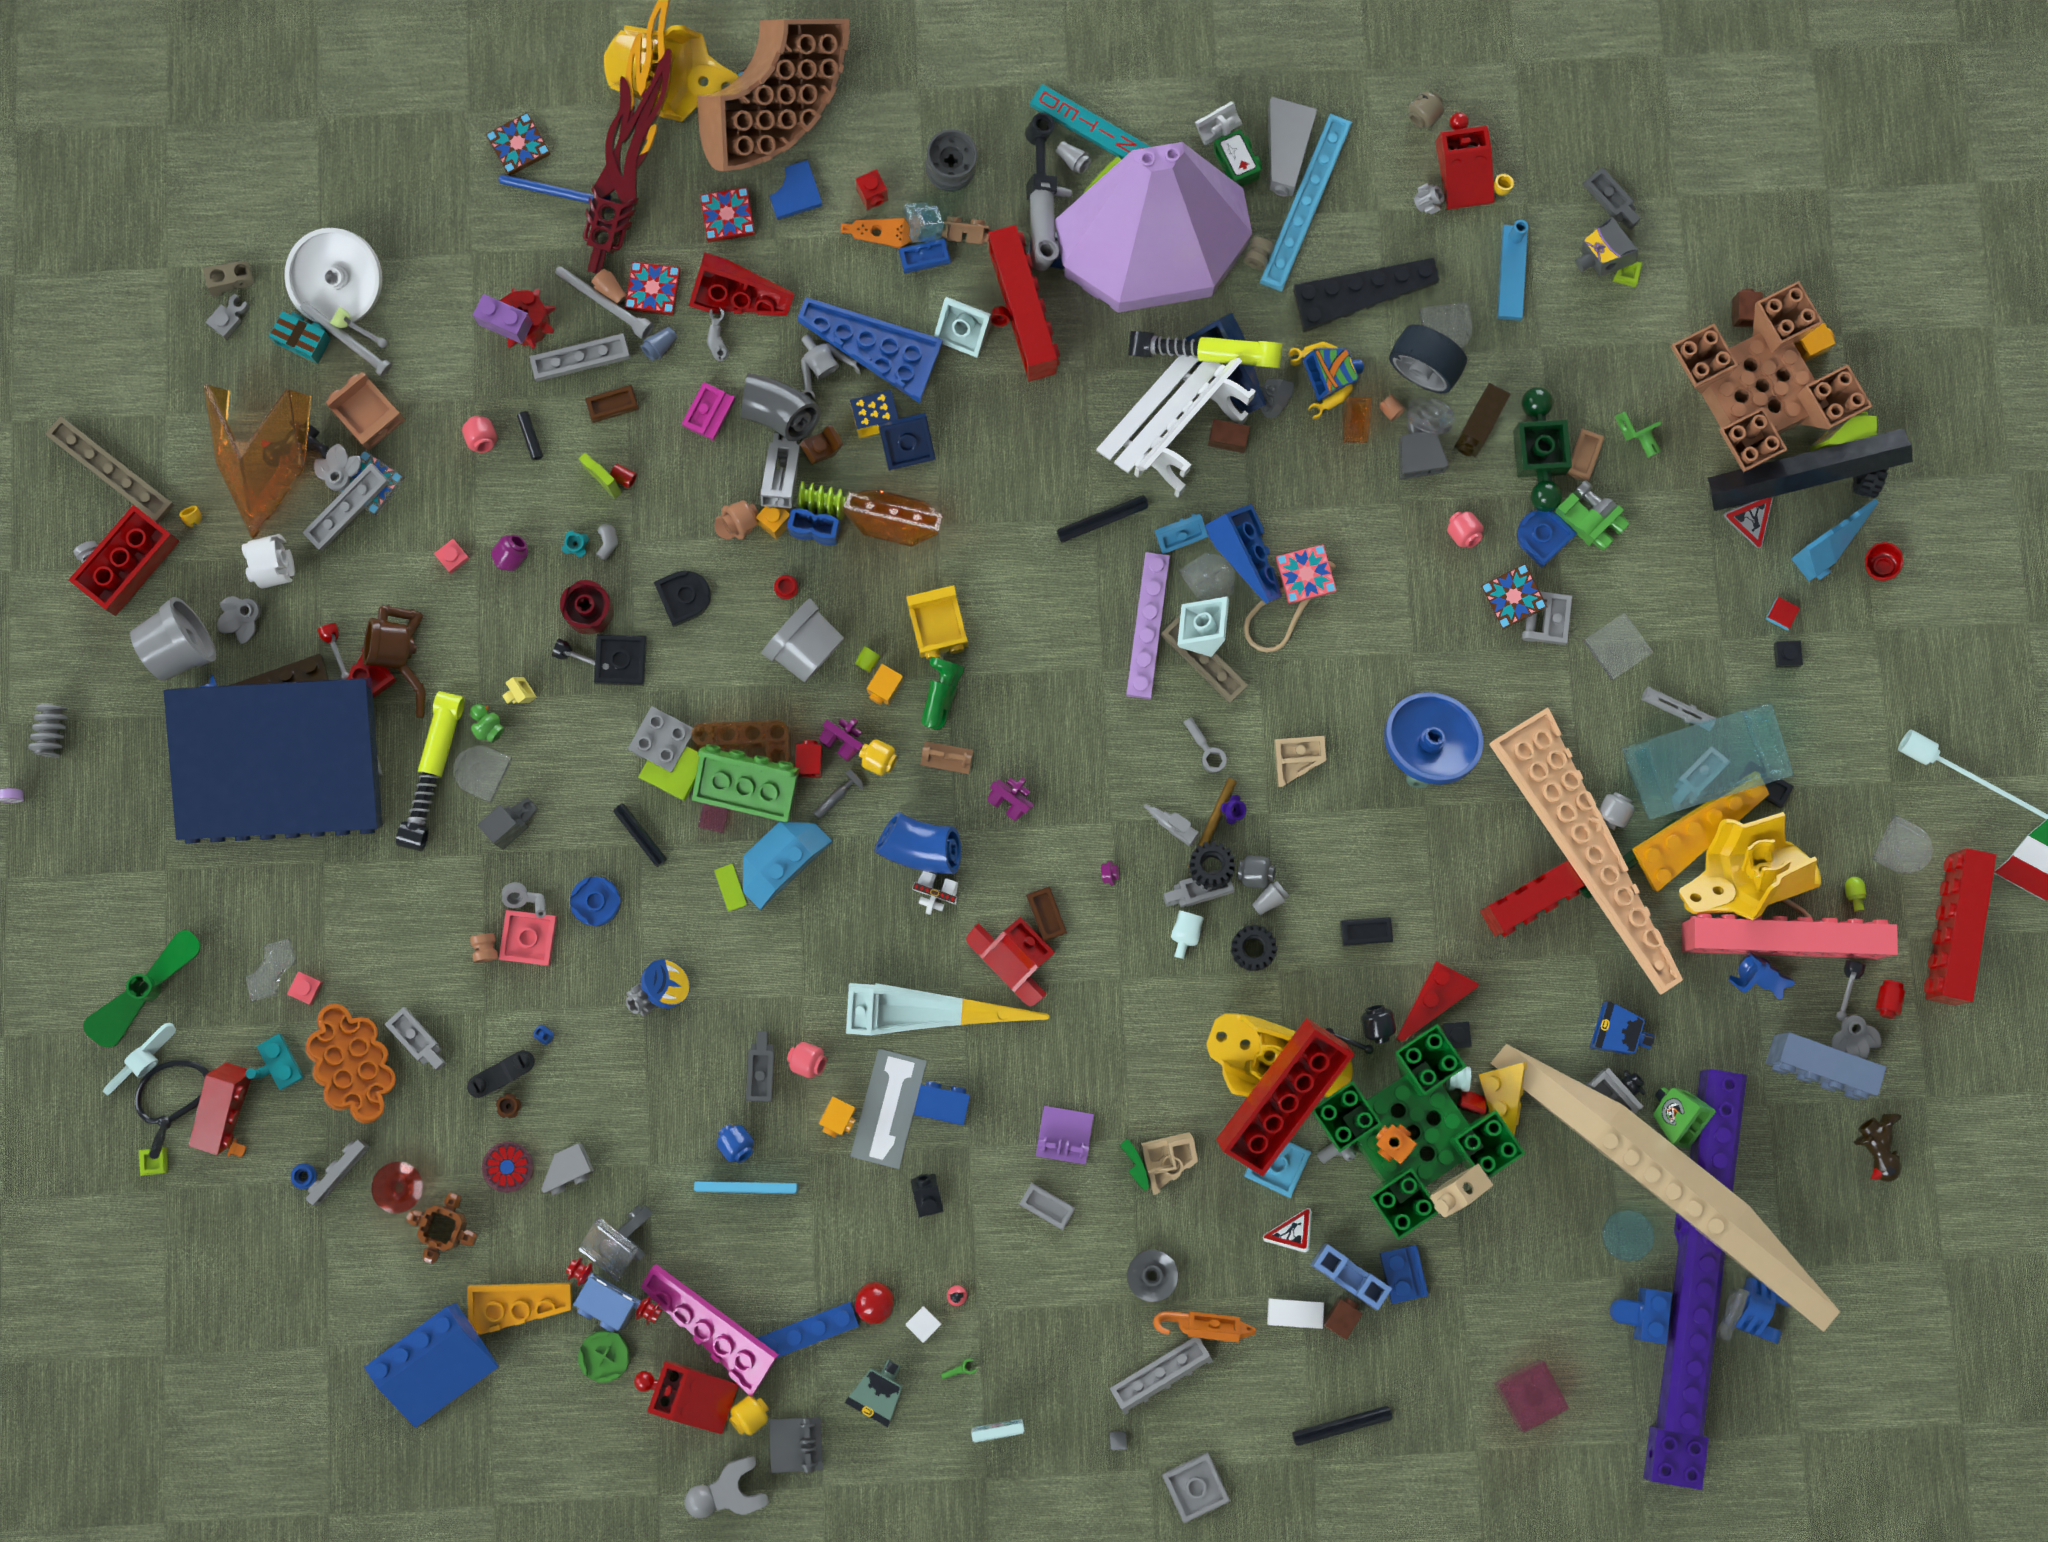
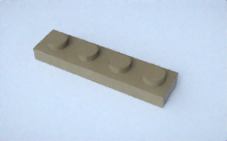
M1178 616L1161 633V636L1230 704L1248 685L1216 653L1209 657L1180 648L1177 645L1180 617Z

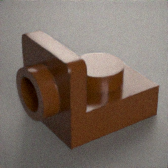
M829 425L822 433L802 440L800 446L813 465L834 457L843 446V442L833 426Z

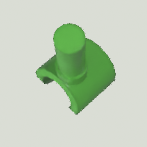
M965 1359L960 1366L942 1373V1379L944 1380L961 1373H975L977 1368L971 1371H967L965 1368L966 1363L974 1359Z

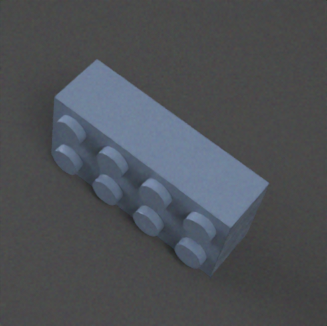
M1790 1032L1774 1035L1765 1063L1773 1066L1772 1070L1784 1075H1787L1788 1072L1797 1075V1080L1811 1083L1812 1081L1821 1083L1820 1088L1832 1092L1840 1090L1845 1092V1097L1858 1101L1860 1098L1868 1100V1097L1878 1096L1887 1068L1886 1066Z

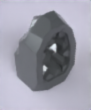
M1268 379L1262 387L1266 405L1261 407L1265 417L1275 418L1280 415L1281 410L1287 406L1288 399L1292 397L1293 382L1281 379Z

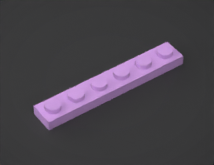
M1145 553L1127 697L1151 699L1170 555Z

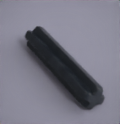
M623 803L618 805L613 810L617 818L656 867L664 864L667 860L665 855Z

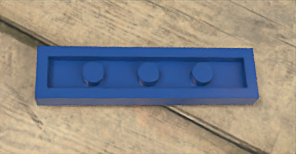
M848 1302L760 1336L757 1339L779 1354L777 1357L779 1358L860 1325L852 1303Z

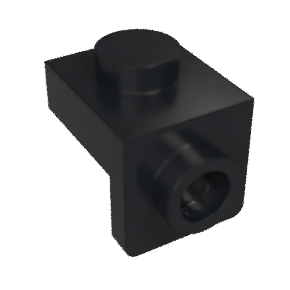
M921 1174L911 1179L919 1218L944 1212L936 1175Z

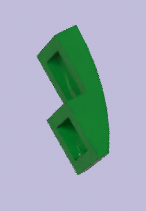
M1127 1138L1119 1147L1135 1164L1128 1173L1141 1189L1146 1191L1149 1188L1145 1167L1135 1147Z

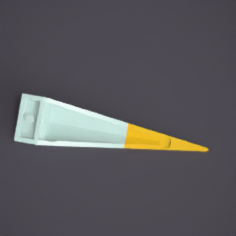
M850 983L846 1034L879 1035L966 1024L1047 1020L1050 1018V1015L875 983V985Z

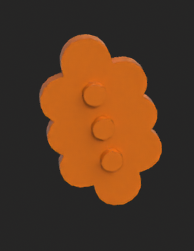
M329 1004L319 1012L317 1017V1027L319 1030L310 1035L305 1046L309 1059L315 1062L312 1071L313 1078L318 1084L325 1087L323 1097L327 1106L338 1111L349 1109L353 1118L358 1122L364 1124L373 1123L383 1114L385 1107L383 1096L390 1093L396 1081L395 1073L386 1065L388 1050L384 1044L376 1041L378 1031L373 1021L365 1017L352 1019L348 1009L344 1006Z

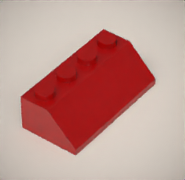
M132 505L68 581L106 611L117 616L180 541L139 508Z

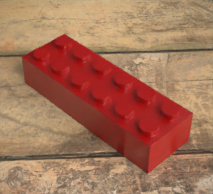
M1013 225L988 232V250L1005 306L1009 311L1010 323L1027 379L1030 382L1055 375L1057 366L1060 365V353L1057 343L1052 344V326L1050 321H1046L1043 298L1039 299L1038 291L1040 288L1037 277L1032 275L1031 268H1033L1030 255L1026 254L1024 246H1026L1023 232L1018 233L1017 226Z
M1965 848L1949 854L1944 861L1943 869L1946 871L1939 890L1942 898L1941 905L1936 910L1938 923L1937 929L1932 934L1934 948L1933 954H1930L1928 959L1930 972L1929 978L1924 983L1925 1000L1952 1006L1972 1003L1974 1000L1997 854Z
M1306 1018L1216 1138L1222 1151L1259 1175L1264 1176L1355 1055L1349 1046L1338 1037Z

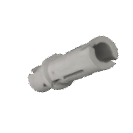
M1649 686L1644 690L1641 697L1642 701L1682 718L1684 723L1695 724L1706 729V731L1712 729L1716 717L1698 710L1695 705L1682 703Z

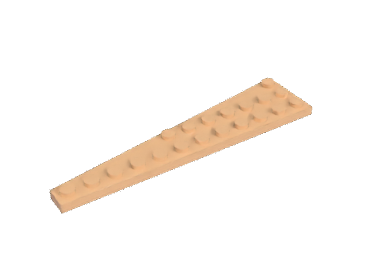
M1549 707L1493 740L1489 745L1661 995L1683 981L1668 948L1664 945V940L1659 930L1654 928L1649 918L1651 914L1647 906L1644 907L1638 895L1640 892L1637 885H1633L1627 873L1629 869L1600 811L1596 807L1592 794L1586 790L1582 782L1584 778L1580 770H1576L1571 760L1572 754L1569 748H1565L1560 737L1562 734Z

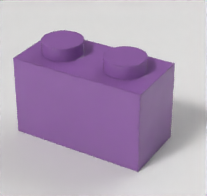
M485 294L482 295L473 313V317L479 326L523 344L533 324L528 313Z

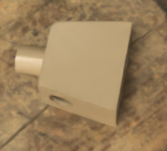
M1478 1163L1444 1182L1430 1195V1198L1434 1203L1436 1211L1446 1218L1471 1204L1491 1188L1493 1184ZM1468 1183L1472 1189L1465 1192L1463 1184Z

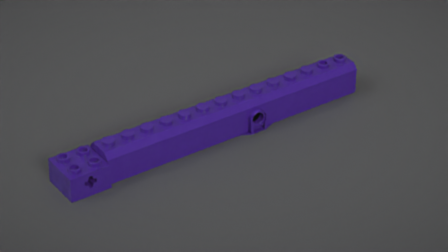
M1713 1069L1700 1071L1697 1098L1712 1107L1716 1112L1691 1145L1690 1159L1733 1192L1747 1075ZM1676 1213L1674 1233L1679 1247L1657 1423L1656 1427H1649L1643 1478L1651 1482L1703 1490L1709 1437L1703 1436L1725 1252Z

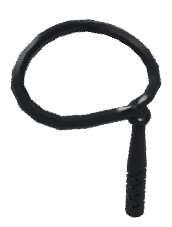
M189 1060L165 1062L146 1073L140 1081L135 1094L136 1111L145 1122L160 1126L149 1152L151 1159H157L160 1156L166 1130L170 1128L171 1123L197 1107L201 1094L194 1101L168 1117L161 1116L155 1119L149 1118L141 1107V1095L144 1086L154 1074L173 1066L195 1068L202 1073L205 1080L208 1071L201 1064Z

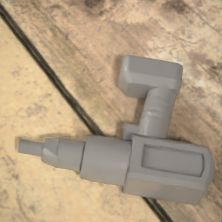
M1147 804L1144 805V808L1150 811L1149 813L1152 817L1157 819L1158 823L1167 829L1170 834L1188 846L1194 844L1199 836V832L1190 826L1191 823L1176 812L1171 815L1166 811L1162 812L1158 808L1150 807Z

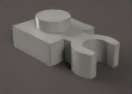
M236 294L230 297L227 308L221 304L205 322L226 340L242 322L238 318L239 314L246 313L250 307L246 302L236 307L237 302L240 300Z

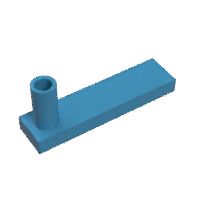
M1517 220L1514 225H1504L1502 228L1497 319L1521 321L1523 318L1528 223L1525 220Z

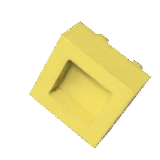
M512 677L506 682L510 690L503 694V698L507 704L511 702L513 704L517 702L530 703L537 698L524 677Z

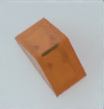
M1347 397L1343 406V443H1368L1372 397Z

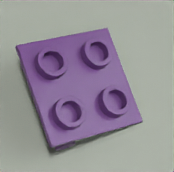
M1044 1106L1036 1156L1086 1165L1094 1114Z

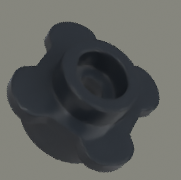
M1625 1070L1626 1077L1621 1082L1634 1096L1639 1092L1645 1095L1646 1092L1642 1088L1645 1083L1637 1073L1631 1075L1628 1070Z

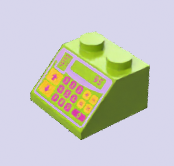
M1862 412L1828 429L1810 447V452L1877 435V416H1868V412Z

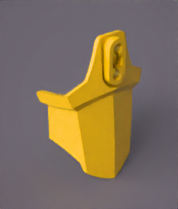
M625 25V31L621 30L609 44L604 54V70L611 89L620 92L621 76L626 77L630 50L638 33L642 34V72L646 57L647 29ZM673 25L664 32L665 51L668 48L671 49L673 64L668 95L659 116L683 122L698 108L697 96L722 90V85H731L739 78V75L725 68L708 54L702 33L691 30L684 25ZM653 30V60L647 89L658 65L657 30ZM634 57V63H633V89H634V97L642 100L643 98L640 96V94H639L638 91H637V85H636V58ZM708 78V85L703 87L701 84L702 79Z
M1783 812L1746 824H1742L1734 819H1724L1720 822L1716 835L1706 850L1705 871L1693 881L1681 887L1679 896L1684 902L1685 909L1692 914L1735 913L1754 920L1763 914L1768 905L1820 887L1821 875L1816 865V857L1809 858L1797 846L1786 841L1785 814Z

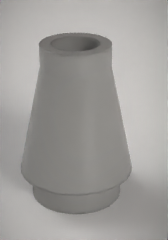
M1065 141L1061 142L1056 149V153L1074 173L1083 174L1089 168L1092 159L1087 152L1069 145Z
M1275 881L1273 884L1270 882L1251 905L1261 916L1265 912L1285 903V899L1289 897V894L1278 881Z

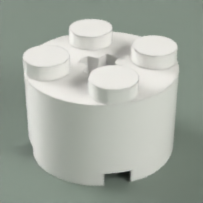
M276 534L248 541V543L242 545V552L248 564L246 576L249 582H255L261 589L293 581L290 576L295 574L294 561L290 549L285 550L282 544L287 543L282 535Z

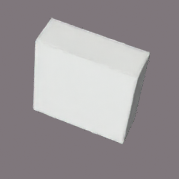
M923 1306L905 1325L924 1343L941 1323Z

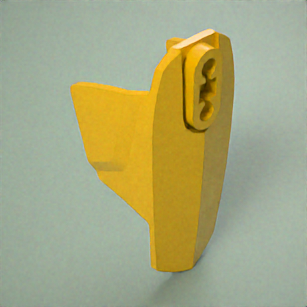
M1225 1013L1214 1020L1206 1045L1210 1057L1222 1065V1074L1231 1093L1248 1097L1296 1031L1254 1016ZM1225 1032L1227 1037L1220 1038L1217 1036V1033ZM1245 1039L1250 1041L1246 1046L1240 1042ZM1351 1060L1326 1092L1325 1097H1329L1350 1083L1353 1075Z

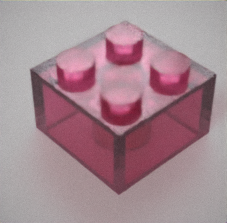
M1538 1359L1493 1383L1514 1424L1523 1433L1569 1409L1545 1361Z

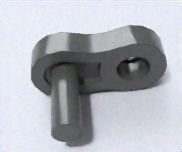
M637 1205L627 1215L630 1219L608 1241L614 1248L622 1244L639 1261L645 1253L629 1235L643 1224L653 1212L646 1205L642 1208Z

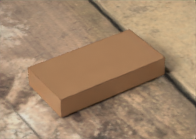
M1581 429L1571 455L1572 467L1566 475L1581 481H1589L1605 437Z

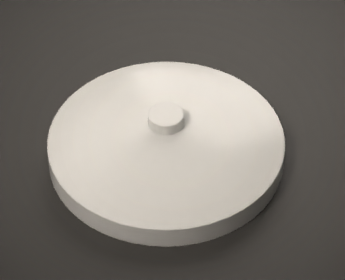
M322 228L308 233L292 248L285 265V285L295 307L308 319L316 322L301 310L300 306L303 302L309 303L330 321L340 306L350 314L351 322L355 323L365 317L378 301L382 288V270L374 250L360 236L344 229Z

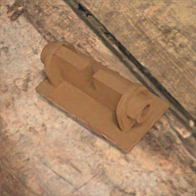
M947 216V221H941V224H946V228H941L940 238H945L946 241L962 242V233H967V243L983 245V242L988 243V233H984L985 228L989 229L990 225H985V220L971 219V223H963L960 217Z
M925 741L920 766L969 774L974 750Z

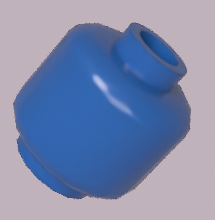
M726 1125L719 1131L718 1134L720 1136L717 1139L716 1145L727 1161L741 1163L752 1155L754 1140L742 1125Z

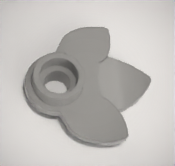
M336 444L329 449L326 459L318 458L315 460L314 470L317 477L325 480L326 485L331 490L342 491L348 487L350 478L358 473L361 466V457L351 456L348 458L346 450L340 444Z
M236 596L225 598L220 603L224 613L218 619L217 629L221 633L235 632L239 643L244 644L256 632L255 621L261 614V608L253 599L246 598L241 600ZM246 607L249 608V613L247 615L245 614Z
M1858 1015L1847 1016L1841 1023V1030L1832 1038V1048L1843 1052L1846 1051V1053L1863 1059H1867L1870 1052L1869 1048L1881 1047V1037L1877 1029L1866 1025L1865 1020ZM1857 1024V1030L1853 1032L1852 1027Z

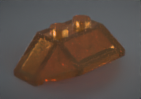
M867 490L858 493L855 491L849 492L843 506L845 515L863 535L910 547L938 535L944 517L943 514L938 513L925 501L881 490Z

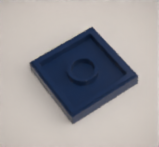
M926 413L878 424L889 471L936 460Z

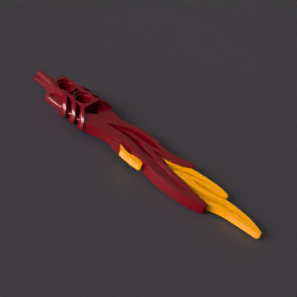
M658 0L650 16L646 33V57L642 72V34L638 33L630 50L626 77L621 76L619 111L612 121L606 136V165L595 185H592L591 190L594 196L593 199L589 196L588 202L591 207L590 210L586 208L585 211L587 222L583 239L587 242V246L593 248L587 269L588 272L598 274L602 270L607 252L614 254L615 250L622 248L626 231L632 226L633 221L629 222V219L635 215L636 210H632V208L638 204L639 200L637 197V171L652 147L657 132V125L654 123L663 109L671 81L673 56L671 49L668 48L665 51L664 36L670 0ZM660 13L658 25V65L647 89L653 60V30L656 18ZM634 57L636 58L637 91L643 98L635 112L633 89ZM619 126H620V133H619L618 142H617V145H616V147H615V149H614L617 132H618V129H619ZM634 132L632 140L630 142V147L626 155L624 173L622 176V145L623 143L625 144L629 140L632 133ZM645 141H647L645 147L643 148V150H642V152H641L643 143H644ZM616 191L622 204L608 201L604 198ZM610 208L614 209V218L609 221L605 220V211ZM607 232L609 235L608 241L600 244L598 242L599 234Z

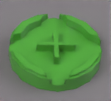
M608 1330L597 1331L589 1335L582 1343L578 1352L579 1366L583 1374L598 1383L611 1382L621 1377L627 1370L630 1362V1348L626 1340L618 1333Z

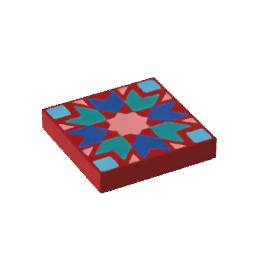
M747 187L700 195L708 243L755 235Z
M632 262L625 309L674 316L680 267Z

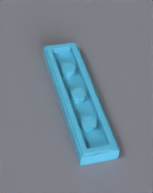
M694 1182V1191L797 1194L799 1192V1184Z

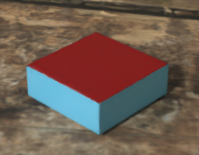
M1777 597L1766 620L1785 630H1789L1800 608Z

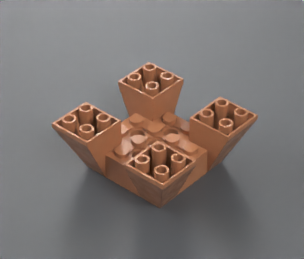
M1799 281L1755 303L1753 337L1728 348L1716 325L1712 324L1671 345L1694 388L1702 394L1721 427L1719 431L1743 473L1788 450L1779 436L1780 434L1800 424L1830 429L1873 407L1848 364L1815 381L1795 344L1819 327L1823 321ZM1744 365L1749 367L1751 371H1747ZM1777 376H1780L1783 381H1780ZM1756 386L1760 387L1763 392L1758 391ZM1735 397L1740 398L1742 403L1736 401ZM1768 407H1771L1775 413L1770 412Z

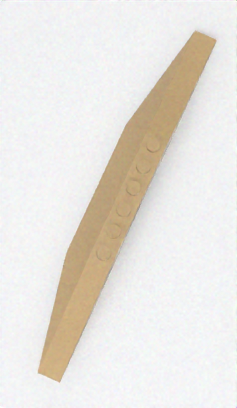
M1508 1044L1501 1049L1490 1064L1496 1069H1501L1527 1062V1070L1524 1071L1522 1084L1527 1094L1609 1160L1617 1164L1821 1331L1824 1332L1840 1311L1747 1203L1624 1105Z

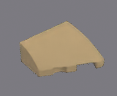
M1190 1132L1141 1143L1153 1195L1161 1192L1160 1189L1169 1181L1177 1179L1184 1169L1190 1168L1198 1162L1194 1138Z

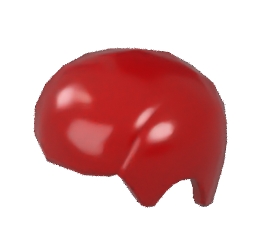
M1881 542L1874 544L1865 556L1866 572L1874 580L1886 582L1895 579L1902 571L1903 553L1893 543Z
M867 1283L857 1293L855 1299L856 1313L862 1321L871 1325L883 1323L892 1313L893 1293L882 1283Z

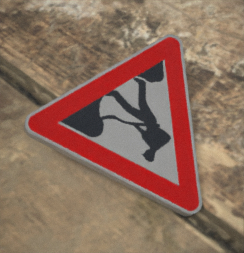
M1773 497L1750 502L1724 513V518L1756 548L1762 547Z

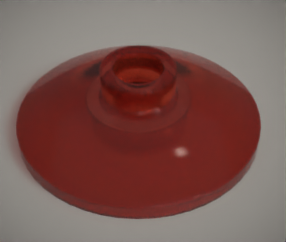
M392 1162L384 1165L377 1171L372 1181L371 1192L375 1203L384 1211L403 1213L412 1209L420 1200L423 1192V1182L419 1172L412 1165L405 1162ZM397 1183L403 1184V1190L400 1193L395 1189Z

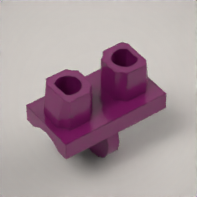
M842 718L838 724L844 728V731L829 720H826L823 724L824 730L819 737V742L830 749L836 739L840 740L844 744L837 754L849 762L857 753H860L863 747L862 743L850 736V734H853L859 738L862 734L856 728L858 720L853 718L848 723Z
M1010 777L1006 782L1007 784L998 779L990 786L992 790L987 801L997 808L1004 799L1009 801L1012 805L1006 814L1014 821L1028 813L1034 806L1032 802L1025 798L1029 795L1030 791L1024 787L1027 780L1023 777L1018 782Z

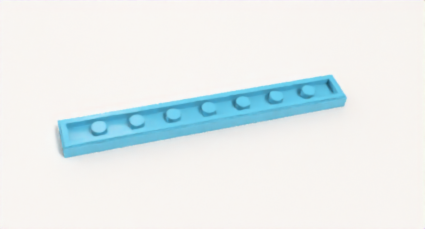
M1333 114L1329 115L1264 270L1260 284L1282 292L1350 130L1351 121Z

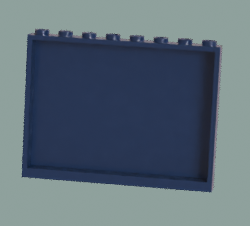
M371 678L163 690L176 840H185V844L200 843V839L210 838V842L226 841L225 837H235V841L251 840L250 836L260 835L261 840L276 838V834H285V838L301 837L300 833H310V837L325 836V832L335 831V835L351 834L350 830H360V834L375 833V829L383 826Z

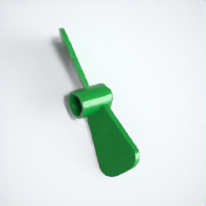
M179 931L146 975L135 974L131 976L126 983V991L84 1020L83 1030L85 1034L102 1047L110 1048L118 1045L144 1004L155 1000L160 995L161 984L198 956L201 950L199 939L191 931Z

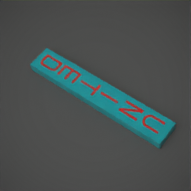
M1044 84L1040 86L1030 102V107L1041 113L1048 114L1054 121L1116 157L1118 156L1120 159H1123L1132 150L1150 147Z

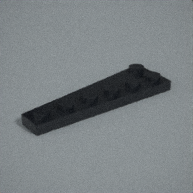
M1434 258L1295 284L1293 290L1303 332L1329 324L1341 317L1351 316L1360 310L1370 309L1387 300L1391 301L1402 295H1408L1435 285L1439 282V276Z

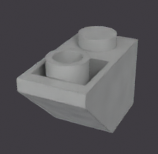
M577 1143L554 1155L541 1188L543 1193L551 1192L552 1196L565 1191V1185L573 1181L577 1185L590 1179L588 1174L594 1172V1169L583 1144Z

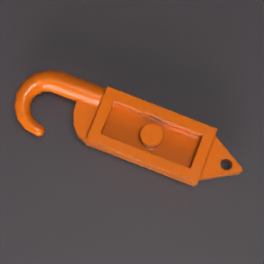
M1163 1311L1158 1313L1153 1319L1154 1328L1158 1332L1167 1335L1170 1334V1330L1161 1326L1160 1323L1162 1321L1178 1322L1180 1330L1188 1334V1337L1239 1343V1339L1256 1334L1255 1328L1240 1321V1317L1192 1311H1189V1313Z

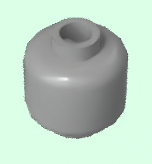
M1617 792L1605 796L1598 810L1607 827L1615 830L1616 826L1621 828L1627 826L1635 811V807L1631 804L1633 800Z

